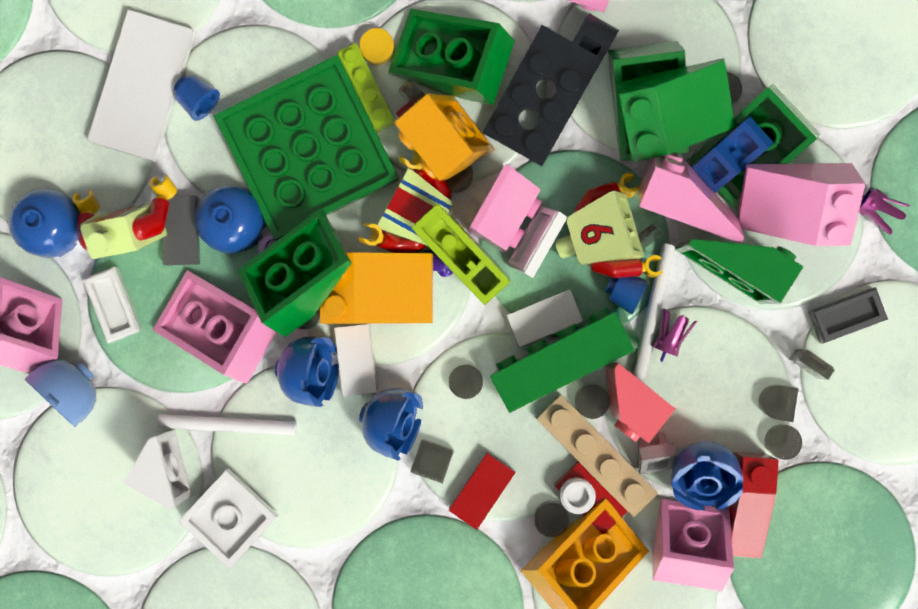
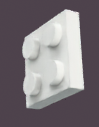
M228 468L178 522L230 569L279 515Z

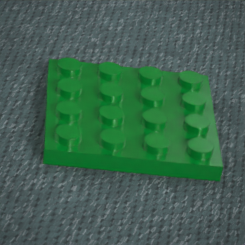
M338 54L213 115L276 241L320 208L328 216L399 181V177Z

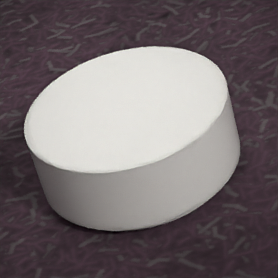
M574 477L565 481L561 486L560 500L567 511L574 514H583L594 505L595 491L587 480Z

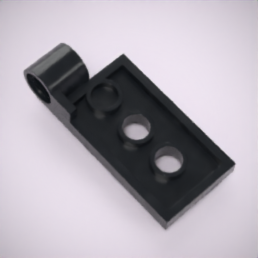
M589 13L572 42L541 25L482 133L542 167L619 29ZM549 79L555 83L557 90L552 98L543 99L538 96L536 86L541 80ZM534 110L539 115L537 127L531 130L521 127L519 117L523 111Z

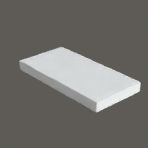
M127 10L87 141L146 160L157 161L175 103L174 85L183 77L196 35L194 29Z

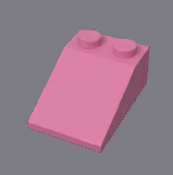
M674 152L650 159L639 185V207L742 244L744 234L737 216L688 163L682 161L683 156Z
M852 163L746 164L738 220L742 230L814 246H850L865 183Z
M188 270L153 328V331L221 374L248 384L277 333L261 323L254 307Z

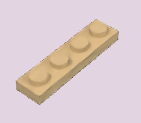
M561 394L536 417L633 517L658 494Z

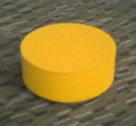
M381 28L370 29L360 39V51L364 59L370 64L382 65L392 58L395 50L392 36L386 30Z

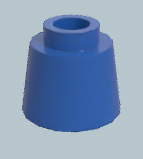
M196 76L181 77L173 89L175 100L194 121H199L210 114L220 98V92Z
M638 276L612 277L605 292L611 295L610 301L633 315L650 280Z

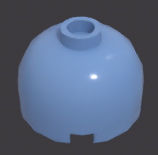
M60 359L46 362L36 367L24 379L74 427L87 418L97 400L96 389L90 382L94 375L80 361L75 366Z

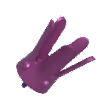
M872 187L862 196L859 212L861 215L869 216L883 231L891 235L893 232L891 227L878 215L876 210L903 220L906 218V214L885 200L906 207L910 205L888 198L882 191Z
M663 308L659 334L652 346L663 351L660 358L661 362H663L666 353L678 357L682 342L698 321H694L683 335L689 319L680 315L668 334L670 312Z

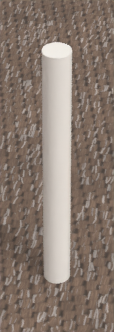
M662 243L659 255L661 260H658L656 272L663 271V273L654 277L632 371L635 377L645 380L676 248V246Z
M159 414L157 418L158 428L296 435L297 421Z

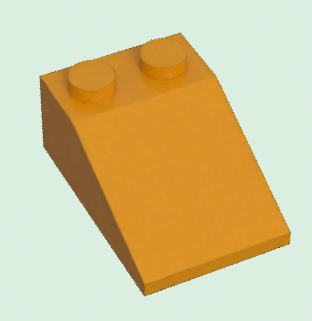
M427 94L394 122L400 129L398 136L410 150L415 149L423 159L420 161L422 168L431 178L437 177L439 181L451 178L495 151V148L454 96Z
M347 253L352 264L320 306V324L433 323V254Z
M605 498L585 516L582 515L546 544L520 571L551 609H598L645 557L649 550ZM606 510L615 520L616 524L606 534H601L591 523Z

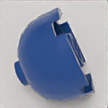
M236 185L218 186L208 191L199 200L195 210V227L200 238L211 249L225 254L240 253L253 248L262 238L266 227V222L252 193Z
M51 189L32 190L19 197L12 206L8 218L9 231L15 243L27 253L43 258L61 257L72 251L77 245L75 244L78 240L77 217L81 213L72 198L64 193Z
M318 336L302 337L289 343L281 353L280 358L275 364V375L281 390L287 398L293 402L313 407L324 406L322 404L323 400L330 401L337 386L339 364L332 366V353L337 354V349L331 339Z
M391 388L380 391L369 403L364 404L359 420L362 423V433L366 444L375 452L397 461L401 460L399 457L400 453L407 455L417 438L422 420H415L417 408L423 410L422 397L418 393L406 389Z
M701 441L690 444L682 449L673 461L671 474L673 494L683 505L695 510L705 511V506L716 505L718 510L735 503L743 492V473L737 457L724 445L716 442Z

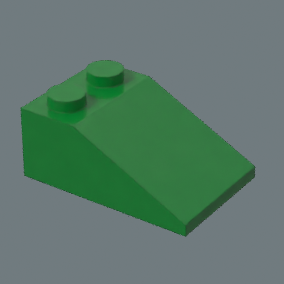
M410 9L388 72L393 76L464 100L493 105L515 40L500 23Z
M678 41L608 50L610 83L620 161L632 160L617 82L686 67L685 50ZM689 147L676 151V153H689Z
M724 58L617 82L633 162L669 155L735 128Z
M772 84L734 118L735 128L714 136L689 160L694 165L698 163L749 117L773 141V144L750 164H789L816 141L820 133L786 96ZM745 168L718 190L735 209L740 206Z
M320 208L237 271L261 323L286 337L315 315L352 263L325 212Z
M690 239L677 244L675 251L759 304L781 303L804 267L795 261L797 256L781 246H777L775 249L774 247Z

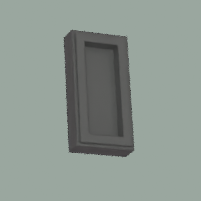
M173 196L167 200L170 206L165 224L167 235L162 238L163 265H200V238L195 227V210L198 205V196Z
M876 287L808 311L819 343L823 344L888 320Z

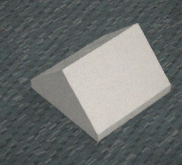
M175 429L148 439L124 481V484L168 509L179 505L193 495Z

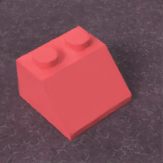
M611 362L605 365L610 414L617 419L614 426L635 442L642 438L649 443L676 408L619 363Z

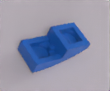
M749 117L692 168L711 190L716 193L746 167V164H750L773 144V141Z

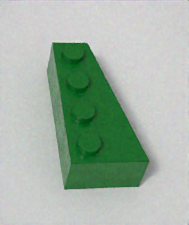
M617 306L609 311L605 307L588 316L589 322L579 327L574 323L558 331L557 335L559 338L549 343H546L545 339L527 347L528 354L516 360L515 356L511 355L496 363L495 365L498 370L491 374L490 378L508 412L511 413L634 352L639 344V339L623 309Z

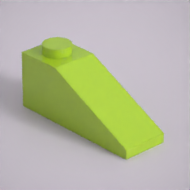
M438 203L412 227L417 235L484 306L511 282L509 275Z

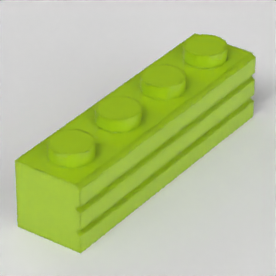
M357 43L338 51L337 54L376 133L394 125L395 120Z

